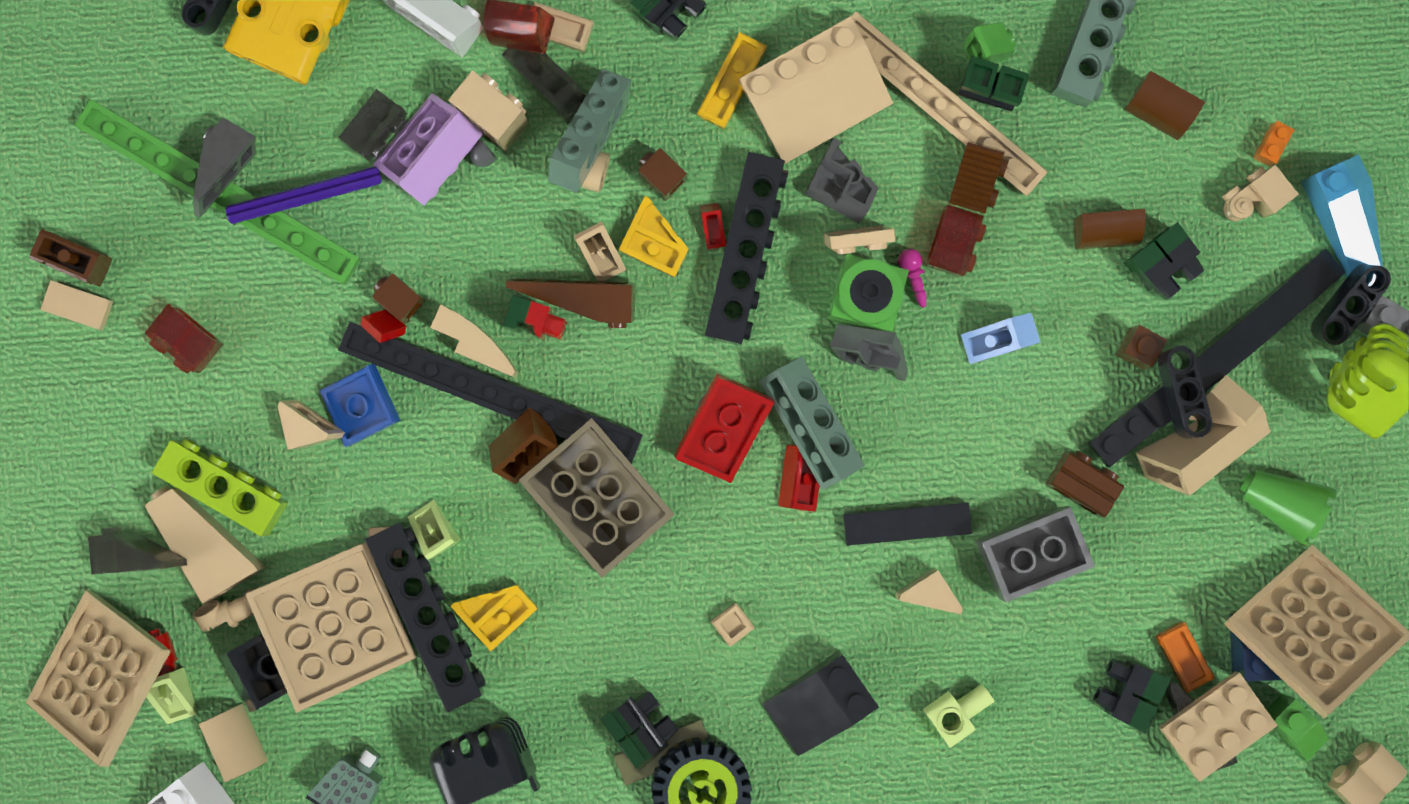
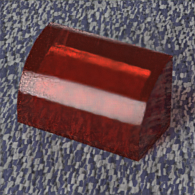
M487 0L484 10V30L488 41L493 46L546 54L555 21L552 15L538 6Z

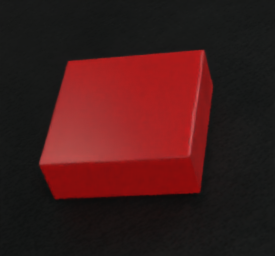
M386 309L363 316L361 320V326L379 343L405 335L407 326Z

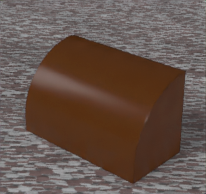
M1150 71L1141 79L1124 110L1178 141L1191 126L1205 101Z
M1145 209L1079 215L1073 219L1076 250L1139 245L1145 233Z
M529 407L488 445L492 472L517 484L520 478L558 447L557 439L551 427L532 408Z

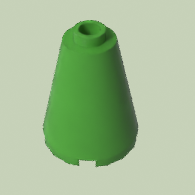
M1256 470L1253 475L1247 473L1239 490L1244 492L1242 498L1305 546L1310 545L1308 536L1315 539L1332 508L1326 505L1328 497L1335 499L1337 490L1327 486Z

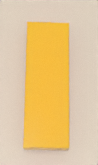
M739 32L697 112L698 117L725 130L744 93L739 84V79L756 70L767 49L766 45Z

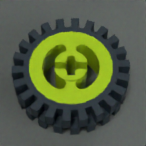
M699 737L692 738V742L687 744L685 740L679 742L680 747L674 749L672 746L667 750L668 755L665 758L662 756L658 761V769H654V780L651 781L654 804H713L710 795L717 798V789L714 784L717 779L723 781V791L720 798L714 804H751L750 791H752V785L746 767L741 758L737 756V753L732 748L728 749L726 744L721 741L715 743L712 738L700 741ZM691 774L692 784L686 782L688 798L682 800L679 797L680 786L683 780ZM706 785L708 793L702 790L698 794L696 793L694 786L702 789Z

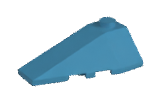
M1359 154L1302 180L1301 183L1342 269L1346 272V277L1361 264L1383 266L1373 185ZM1373 271L1366 277L1368 286H1371L1375 281Z

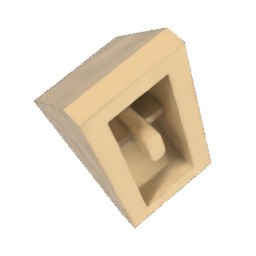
M602 221L574 235L597 281H606L626 270Z
M1227 375L1206 395L1212 423L1247 428L1262 411L1261 404ZM1190 416L1189 420H1196V418L1194 416Z
M299 400L280 401L277 406L288 450L306 448L343 438L345 434L343 430Z
M935 568L896 593L895 598L899 601L962 615V606L939 570Z

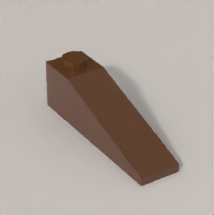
M516 278L506 281V288L595 321L608 322L609 328H627V323H632L635 320L636 282Z

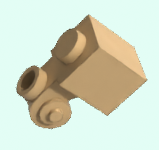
M1276 165L1266 170L1261 166L1246 177L1249 181L1248 184L1241 189L1236 185L1222 196L1225 201L1223 213L1228 220L1238 222L1249 217L1255 207L1260 215L1265 218L1276 213L1299 194Z

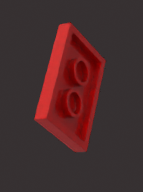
M716 373L674 454L675 459L732 483L775 403L773 398Z

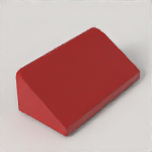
M787 445L778 506L816 512L820 486L798 447Z

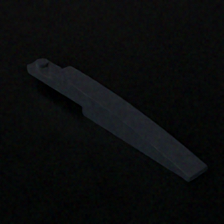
M1323 249L1195 353L1205 392L1255 352L1346 273L1327 249ZM1162 383L1087 443L1107 468L1113 466L1158 428H1163L1172 420ZM1182 384L1179 394L1183 400L1187 401L1190 391L1187 386Z

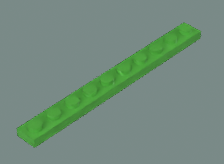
M89 100L76 121L75 127L194 196L200 163L95 101ZM231 182L213 202L211 207L226 215V206L257 197ZM281 211L239 222L241 225L343 285L347 284L361 260L358 256Z

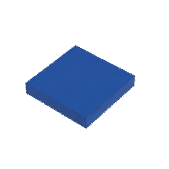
M370 364L320 390L335 426L345 432L343 438H341L345 447L352 446L401 421L375 364Z

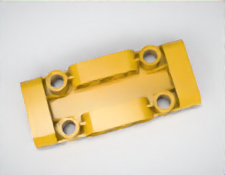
M239 0L237 4L238 15L223 49L274 73L307 85L319 54L329 46L330 39L328 34L331 27H336L340 23L350 0ZM261 6L259 15L251 18L249 16L251 9ZM314 30L319 32L316 40L306 42L309 32Z

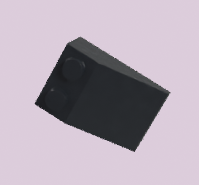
M262 634L220 656L249 712L258 710L287 693Z
M840 650L762 703L797 756L804 754L850 728L879 708Z

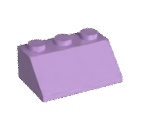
M431 93L373 165L425 206L430 199L436 196L439 187L448 176L457 170L459 163L471 151L473 146L478 143V140L484 133L459 110Z

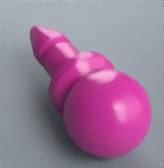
M905 249L899 254L897 263L899 268L909 270L907 278H910L909 282L912 291H914V298L920 307L924 308L926 307V291L923 289L924 284L920 277V274L925 273L924 269L921 268L922 256L915 249Z

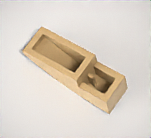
M442 305L439 306L430 328L459 340L454 352L514 378L517 377V369L491 337L460 314Z

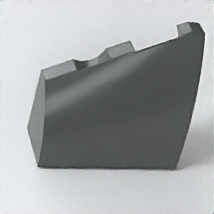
M833 138L805 194L860 223L868 213L879 188L869 177L863 174L861 166L855 159L850 161L839 148L842 143L838 139Z
M837 324L830 347L840 360L860 365L874 372H877L880 368L891 369L896 374V379L906 380V359L896 333Z

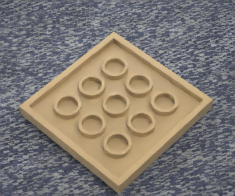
M366 542L245 594L296 713L417 658Z
M1311 545L1224 624L1323 719L1330 715L1409 640V631L1314 545Z
M86 590L32 689L26 704L98 766L109 767L171 650L96 592Z

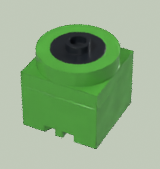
M847 254L842 261L827 320L854 327L893 332L898 310L903 300V292L909 270L891 266L880 260L866 259Z

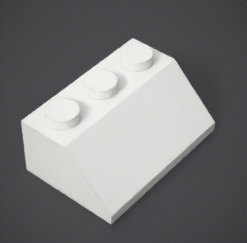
M383 0L388 7L461 58L464 57L484 29L481 21L478 19L480 14L466 4L462 8L453 0Z

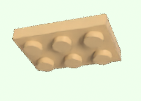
M1235 671L1158 728L1194 778L1200 782L1278 725L1242 675Z

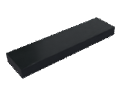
M968 502L843 514L846 546L972 534Z

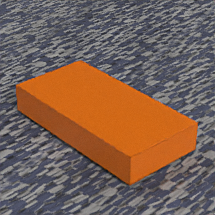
M1181 621L1155 635L1184 692L1188 693L1215 679L1185 622Z

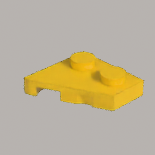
M644 196L618 250L675 278L689 249L657 210L650 198Z
M519 585L455 602L450 606L490 652L539 609Z

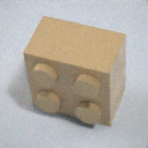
M472 70L448 99L454 108L459 110L484 133L483 135L505 152L529 124L525 116L526 110L522 107L523 104L509 92L504 96L498 88V84L485 73L479 76Z

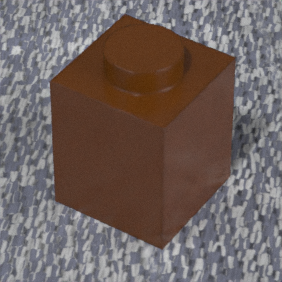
M661 148L655 153L652 150L649 151L639 162L641 166L638 170L639 176L665 201L687 180V173Z
M393 273L389 277L383 276L374 287L376 292L372 296L374 300L404 324H407L426 301Z
M1142 325L1130 327L1115 355L1142 370L1153 368L1167 339Z

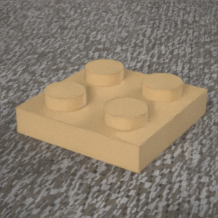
M882 225L824 233L825 246L833 250V252L848 254L856 252V246H864L868 250L885 249L888 242H895V234L893 228Z

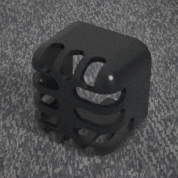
M499 718L494 722L482 725L458 737L451 738L436 747L430 755V768L444 804H471L527 779L533 792L541 788L535 774L537 768L519 724L512 718ZM482 732H485L489 739V745L486 748H482L479 743L478 735ZM465 739H468L472 747L469 755H463L460 743Z

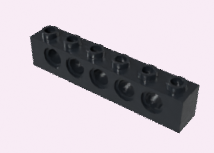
M748 152L706 328L705 338L737 346L742 345L743 339L748 341L750 339L753 322L747 320L750 309L756 310L760 292L755 291L757 278L764 279L768 261H763L762 256L764 248L771 249L775 231L769 230L771 218L778 219L782 201L776 200L778 188L785 189L789 170L783 169L785 160ZM758 183H765L770 187L771 193L766 197H759L754 193L753 187ZM751 213H758L762 216L764 223L760 227L754 228L747 224L746 217ZM744 243H751L755 246L757 253L752 258H744L739 253V247ZM737 273H743L749 278V285L746 288L738 289L732 284V277ZM728 304H738L742 308L741 317L734 320L729 319L724 313V309Z
M400 522L366 538L365 541L447 713L482 696L484 693L483 686L486 685L484 676L479 668L474 670L469 660L470 657H473L471 649L465 639L460 641L455 631L459 628L458 622L452 611L446 612L442 603L446 599L444 592L438 582L433 584L428 572L432 571V568L424 554L419 555L415 547L418 540L412 526L406 527L404 522ZM404 549L408 553L409 561L405 566H398L394 562L393 553L395 550ZM411 577L418 578L422 582L423 588L418 595L411 594L407 590L406 584ZM429 606L435 610L436 619L433 623H426L421 619L420 610L422 607ZM435 636H446L450 641L449 650H437L433 644ZM451 664L460 665L464 671L463 678L459 680L451 679L447 674V667Z

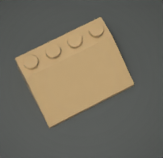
M851 16L739 79V84L780 159L785 160L784 164L893 104L870 51Z

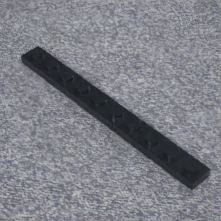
M350 321L338 349L340 352L513 419H518L530 407L543 417L555 435L568 439L592 418L631 464L643 437L640 433L397 339L379 343L362 326Z

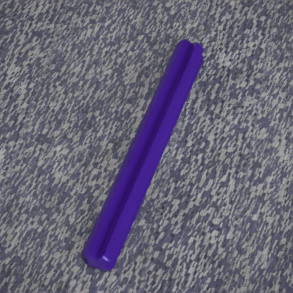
M373 166L228 205L225 207V212L230 224H235L379 185L382 179L379 169Z

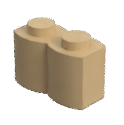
M1374 741L1364 742L1354 750V757L1349 764L1341 765L1333 771L1332 779L1328 786L1346 804H1380L1385 795L1404 779L1408 771L1381 744Z

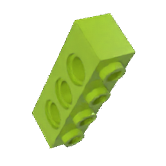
M184 438L182 441L170 440L151 472L152 474L257 535H270L288 504L287 501L281 499L282 493L268 485L262 488L255 484L254 476L240 469L237 472L226 467L228 462L215 454L205 455L199 451L201 446L190 439ZM194 461L200 465V474L196 478L189 471L190 465ZM220 477H224L228 483V488L223 494L216 487ZM248 492L255 497V505L252 509L246 508L243 502L244 496Z

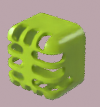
M1378 323L1371 327L1368 338L1361 337L1356 342L1355 351L1348 350L1343 356L1342 363H1335L1330 371L1327 398L1329 408L1333 413L1372 439L1382 436L1409 410V335L1388 323ZM1379 338H1387L1393 342H1390L1388 340H1375Z

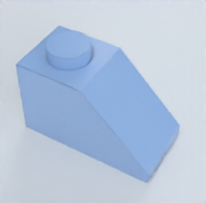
M1032 313L1012 317L961 334L970 364L1041 343Z

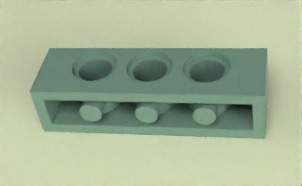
M1137 0L1086 1L1051 95L1084 108L1093 100L1097 101L1104 88V83L1100 82L1104 71L1108 72L1115 59V54L1111 53L1115 42L1120 43L1126 30V25L1122 24L1126 14H1131ZM1101 7L1110 8L1113 12V18L1105 17L1101 12ZM1090 36H1098L1102 40L1103 46H1094L1090 41ZM1079 64L1088 65L1092 75H1083L1079 70Z
M602 68L550 157L549 182L573 192H579L628 105L631 79Z
M802 356L759 380L767 395L773 398L775 402L773 406L822 490L842 481L865 466Z

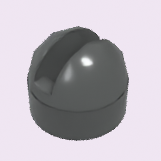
M483 140L475 144L470 151V159L478 167H488L497 160L495 154Z

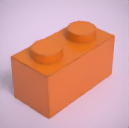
M1278 120L1272 123L1253 159L1268 167L1277 164L1295 129Z

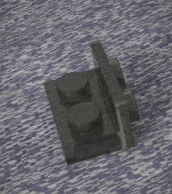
M376 89L338 138L368 162H371L373 158L378 159L387 148L386 142L393 133L398 134L407 122L405 118L408 113L403 107Z

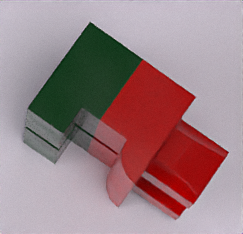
M513 295L503 326L507 330L520 334L522 325L533 328L534 333L542 341H544L545 335L561 340L567 322L563 318L552 315L553 311L550 307Z

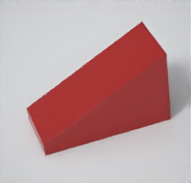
M719 203L700 206L707 250L726 247Z

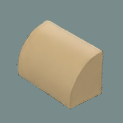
M243 703L199 724L224 782H228L268 761Z

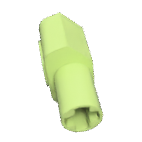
M980 684L957 701L948 691L923 710L946 744L951 748L976 730L969 719L995 701L984 685ZM946 713H956L957 720L953 726L945 727L942 725V718Z

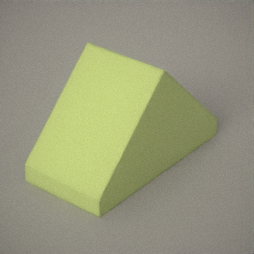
M434 500L408 516L424 557L427 560L435 558L461 540Z
M184 667L157 676L146 698L166 724L197 715V707Z

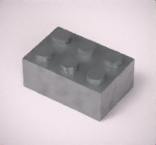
M1061 506L976 540L997 596L1004 602L1011 601L1095 567L1072 508L1067 506Z

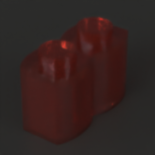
M946 205L938 223L926 267L957 277L965 276L966 272L971 273L977 258L976 254H972L976 242L981 243L986 230V225L982 224L984 216L955 206Z
M169 303L145 331V334L151 339L149 344L162 354H165L166 351L175 358L173 364L187 374L190 371L201 373L224 345L185 311Z

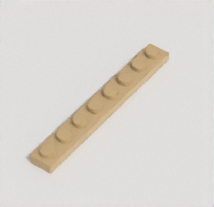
M855 11L851 17L862 35L879 73L965 145H967L968 141H973L1005 151L1003 158L1008 159L1009 162L1004 178L1028 196L1048 171Z

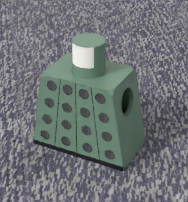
M365 747L358 759L346 754L318 782L306 798L314 804H373L383 781V777L373 770L381 755L370 747Z

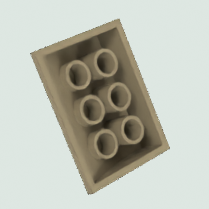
M592 418L519 479L520 483L601 577L605 576L675 515Z

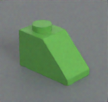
M1003 22L973 28L963 47L969 60L974 56L990 62L1000 63L1011 57L1015 51L1014 47L1016 44L1012 32L1009 29L1006 30Z
M1282 693L1266 709L1278 725L1274 730L1306 761L1329 740L1319 721L1293 697Z

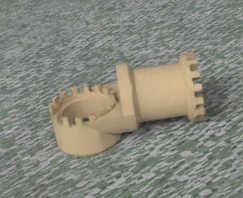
M252 589L247 590L245 594L251 592ZM246 595L231 602L228 600L221 603L217 600L207 602L193 613V618L201 631L205 632L210 630L209 627L214 629L215 626L218 627L224 622H227L232 628L237 627L240 621L254 614Z

